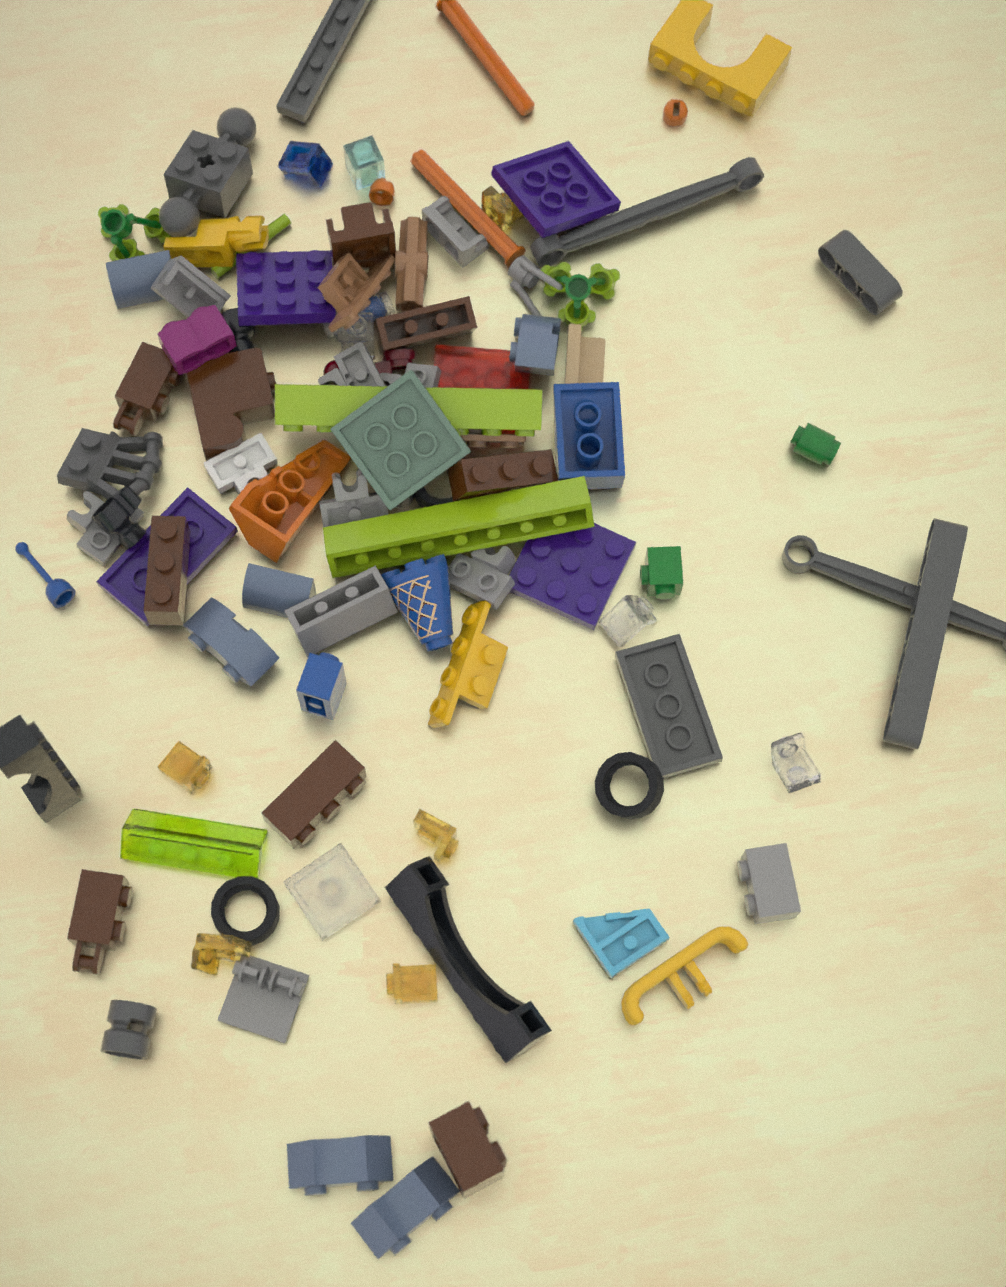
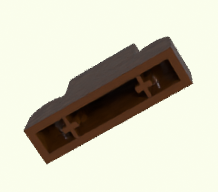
M256 347L226 353L218 358L207 360L200 367L187 373L206 461L229 449L238 447L242 442L246 441L247 438L243 425L275 417V407L271 392L275 391L276 381L273 371L268 373L266 371L263 353L260 348Z

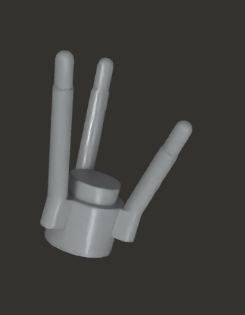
M524 255L518 257L509 267L508 275L513 279L510 286L518 292L532 315L542 316L523 288L526 286L528 288L534 287L540 279L558 290H562L563 285L542 272L536 264Z

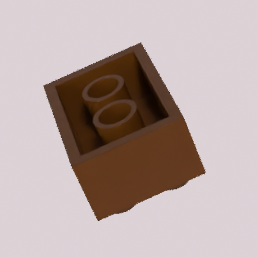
M468 1101L428 1122L430 1133L464 1199L503 1178L507 1159L497 1140L490 1143L487 1134H489L488 1127L490 1126L480 1106L473 1109Z

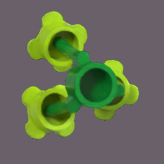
M119 204L116 208L101 207L99 209L98 217L102 226L101 234L106 238H111V243L114 244L109 254L111 261L146 255L143 251H139L137 242L134 239L122 240L130 235L133 224L143 225L146 237L158 238L161 243L165 242L166 237H171L160 224L159 208H152L145 218L137 217L132 213L128 214L129 209L124 204Z
M564 261L560 262L557 266L544 265L541 268L542 272L563 285V289L558 290L545 282L544 293L547 296H554L557 292H565L567 297L572 300L565 308L558 311V318H561V321L565 322L568 326L569 324L582 325V328L588 323H593L596 319V313L590 310L584 301L590 294L594 293L601 294L604 299L613 298L615 296L614 287L616 281L621 277L617 269L609 270L603 268L600 263L591 266L589 278L581 274L571 276V266Z

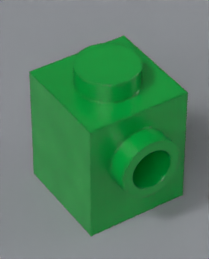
M681 546L647 547L645 565H640V583L647 586V596H656L657 599L667 600L681 594L683 587Z

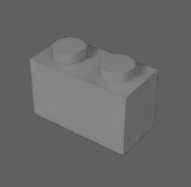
M787 843L745 849L741 860L737 862L741 882L746 881L748 894L744 895V901L748 916L753 915L755 925L796 918L801 912Z

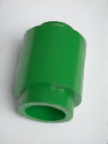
M809 422L805 428L799 425L790 443L795 445L793 452L819 465L824 463L828 466L832 463L841 445V442L835 440L836 436Z

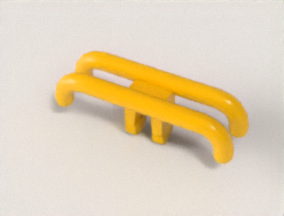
M719 926L705 933L628 987L621 1000V1010L625 1020L630 1025H637L643 1021L644 1014L639 1007L640 997L665 979L682 1004L687 1009L695 1005L693 997L685 988L676 971L683 968L696 984L697 989L703 995L708 996L713 990L693 960L717 943L725 944L732 953L738 954L747 949V939L738 930L729 926Z

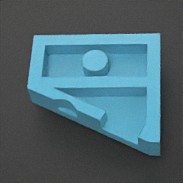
M650 908L633 910L629 913H607L604 916L587 918L581 916L573 920V924L610 979L667 942L670 938Z

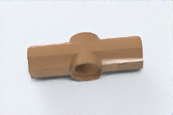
M408 217L400 222L399 251L396 250L395 279H397L395 304L396 310L402 312L423 307L424 282L428 277V252H426L428 227L427 221H423L419 217Z

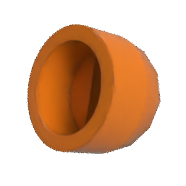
M678 99L668 101L663 110V120L665 123L673 127L683 125L688 114L686 104ZM674 108L679 109L678 116H673Z
M385 178L373 181L369 191V199L376 205H390L395 194L393 183L386 181Z

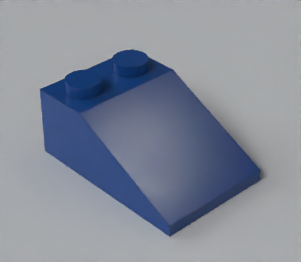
M619 382L554 384L555 467L558 481L585 476L588 489L622 488L625 479Z

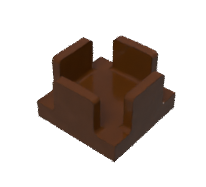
M370 202L342 207L341 215L344 229L340 231H334L332 219H326L333 266L340 257L348 252L363 270H369L390 255H393L394 258L396 257L395 231L389 209L382 210L383 223H377L373 205Z

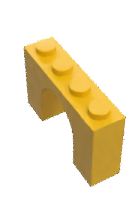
M681 0L650 43L648 62L653 64L658 70L666 71L679 78L684 84L700 89L710 98L726 103L736 112L753 117L788 66L793 47L766 33L751 56L743 63L732 67H720L710 64L698 54L695 44L710 24L713 5L705 0Z

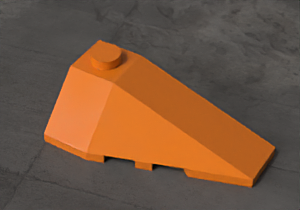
M324 439L296 455L294 460L284 466H277L265 477L248 483L229 507L247 543L277 563L319 505V501L323 500L333 486L332 474L335 472L341 474L351 460V457Z

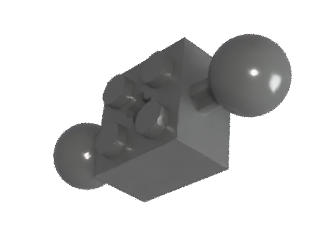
M238 107L225 110L217 121L219 138L192 130L164 173L169 199L160 208L159 221L164 231L173 237H187L195 232L200 222L199 210L226 218L253 175L249 148L245 146L250 144L255 137L256 122L247 110Z

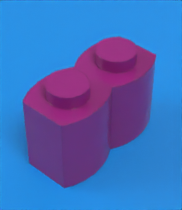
M216 305L199 307L187 319L171 321L165 324L162 330L157 333L160 345L178 375L188 373L200 367L207 360L218 358L236 347L234 334Z

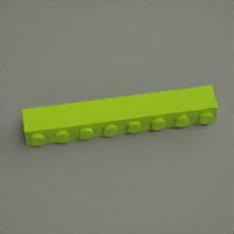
M275 384V425H283V431L303 432V425L316 426V432H332L330 429L388 386ZM425 387L459 435H467L469 429H482V435L501 436L502 429L515 430L516 436H535V430H541L542 389Z
M585 476L323 527V534L332 578L361 573L374 566L377 569L407 564L418 559L427 560L443 554L449 556L595 526Z

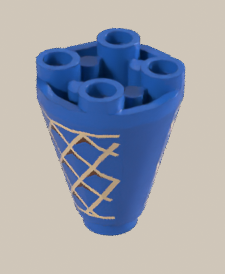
M444 554L427 559L426 564L424 559L409 562L404 565L405 569L400 572V569H395L381 574L389 588L395 605L421 645L426 646L427 652L453 644L451 639L453 635L449 567Z

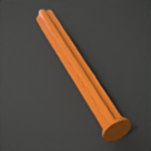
M438 0L436 3L437 10L446 15L519 114L526 116L531 113L535 105L533 100L457 0Z
M421 149L412 155L411 164L442 196H446L450 200L449 203L479 234H483L487 238L486 241L505 259L504 263L507 267H510L518 257L525 254V248L523 246L518 247L424 150Z

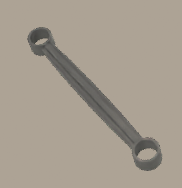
M754 157L744 158L735 163L726 173L633 205L561 236L553 234L544 238L539 237L531 244L530 251L539 267L542 268L544 265L552 266L561 261L568 252L640 228L654 220H661L735 188L739 192L748 191L763 180L764 173Z
M798 535L787 541L782 553V561L788 570L794 573H804L813 569L855 588L912 609L916 585L819 552L815 542L807 536ZM792 546H803L809 550L811 559L806 563L795 562L790 558L788 549ZM952 601L948 623L1000 640L1006 651V622L957 601Z

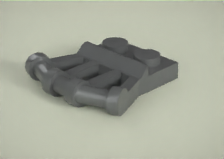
M82 428L57 474L58 484L98 493L108 500L119 493L120 490L118 491L105 482L107 481L123 486L129 485L137 495H140L143 491L151 489L154 482L153 475L158 473L162 466L160 449L163 445V437L157 432H148L143 437H120L113 431L110 434ZM146 451V455L144 457L126 453ZM113 465H118L139 471L136 473H131L115 469L112 467Z

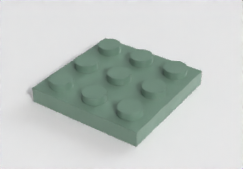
M412 369L330 429L389 510H392L471 452L470 448Z

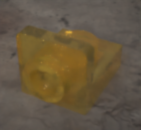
M492 185L482 192V210L503 231L524 217L505 192L499 194Z
M181 741L175 744L157 766L160 772L190 794H192L196 787L201 789L208 782L212 774L210 770L213 768L208 758L204 755H198Z
M419 809L413 820L414 828L418 830L416 834L432 844H435L436 840L441 842L434 853V862L441 865L445 857L448 859L452 858L460 841L456 839L457 828Z
M197 933L195 946L192 951L191 968L208 975H217L220 960L234 962L235 956L250 957L252 943L233 935Z
M393 963V973H386L387 995H394L395 1004L438 1002L436 964L400 966V963Z

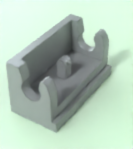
M442 196L428 207L426 206L422 209V220L427 221L428 232L463 268L489 249V244L485 241L487 238L483 234L478 235L459 216L449 203L450 200L446 196Z
M183 256L168 260L151 286L154 292L187 318L195 309L202 306L216 305L218 310L221 311L231 296Z

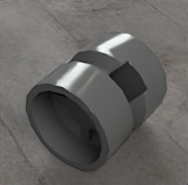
M111 1000L107 1021L111 1024V1028L104 1031L100 1051L118 1057L146 1060L151 1041L146 1034L148 1030L154 1027L157 1008L133 1001ZM129 1023H130V1029H131V1030L127 1029V1025H128Z

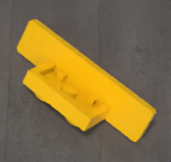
M486 600L471 604L463 613V626L459 636L452 644V657L449 665L441 675L440 683L442 685L440 691L429 709L431 716L428 725L433 728L450 724L458 698L479 709H486L489 706L508 646L481 633L491 604Z

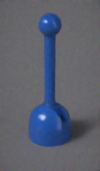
M25 542L16 544V552L19 555H24L48 583L45 594L50 603L55 608L68 604L76 594L71 584L65 579L56 578L53 580L28 551L29 547Z

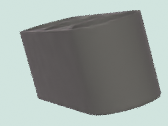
M842 230L818 248V255L822 263L871 314L878 315L902 296L903 291L896 278L850 231Z

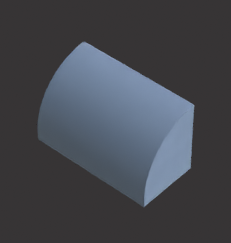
M169 250L105 263L117 309L164 300L151 289V286L167 261L171 259Z
M248 563L242 590L243 608L287 618L284 610L316 595L314 578Z

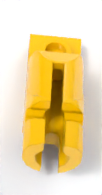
M263 215L246 216L242 222L239 216L223 219H202L198 225L196 237H166L163 248L165 251L169 250L171 259L183 256L196 268L233 267L236 251L251 252L266 249L269 241L268 225H262L265 220Z

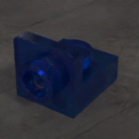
M290 141L277 166L284 174L308 176L315 186L321 187L333 166V161L319 143Z

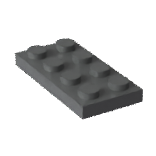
M680 633L616 651L615 658L649 759L658 766L663 779L722 762L723 756Z

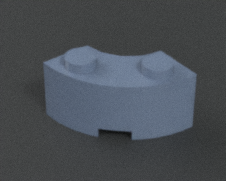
M523 314L522 318L516 317L514 336L518 337V343L511 342L509 357L510 362H515V372L554 376L561 318Z
M211 597L183 624L191 634L188 640L200 652L206 650L224 665L222 668L223 672L233 682L237 683L240 680L252 686L279 659V656L252 628L247 630L233 619L236 616L234 612Z
M362 1135L335 1139H312L287 1144L289 1189H304L305 1196L327 1194V1187L356 1185L357 1191L379 1190V1182L393 1181L390 1136Z
M432 1156L370 1204L351 1224L377 1259L389 1250L396 1255L412 1242L408 1235L431 1216L437 1221L453 1208L449 1201L460 1190Z

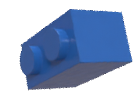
M321 652L320 655L309 654L296 689L301 711L334 721L347 684L343 663L339 662V658Z

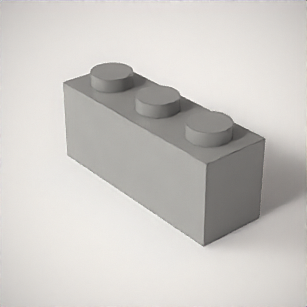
M376 566L284 610L307 657L310 653L315 654L398 612L389 588Z

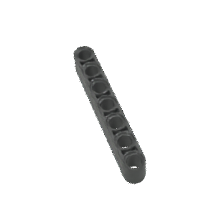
M936 518L931 523L885 725L884 742L918 750L921 744L968 526Z

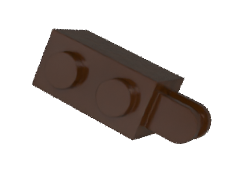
M142 341L115 394L119 410L113 422L114 429L121 430L123 428L129 430L130 435L137 436L145 420L155 423L159 414H164L170 401L169 394L173 386L177 387L183 374L178 375L163 349ZM129 414L135 415L134 418L128 416Z
M82 869L67 939L73 945H76L72 964L73 972H80L81 969L92 970L94 975H99L105 950L115 951L117 942H122L125 933V921H121L124 907L128 908L130 906L133 892L124 875ZM86 947L95 948L94 956L84 955Z

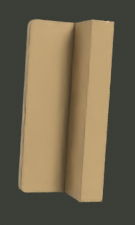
M569 324L565 384L603 382L606 340L604 338L581 337L582 325Z

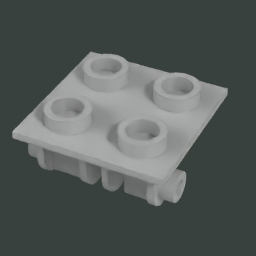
M242 953L240 961L236 960L232 970L234 977L217 1021L285 1043L309 975Z

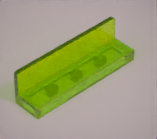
M134 808L122 827L120 858L232 877L253 876L258 878L261 869L262 848L267 838L268 830Z

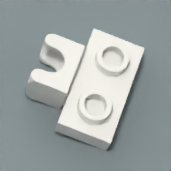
M259 433L242 442L238 447L229 449L205 461L203 464L220 494L233 487L240 494L248 483L268 475L266 470L277 465L278 462L262 433Z

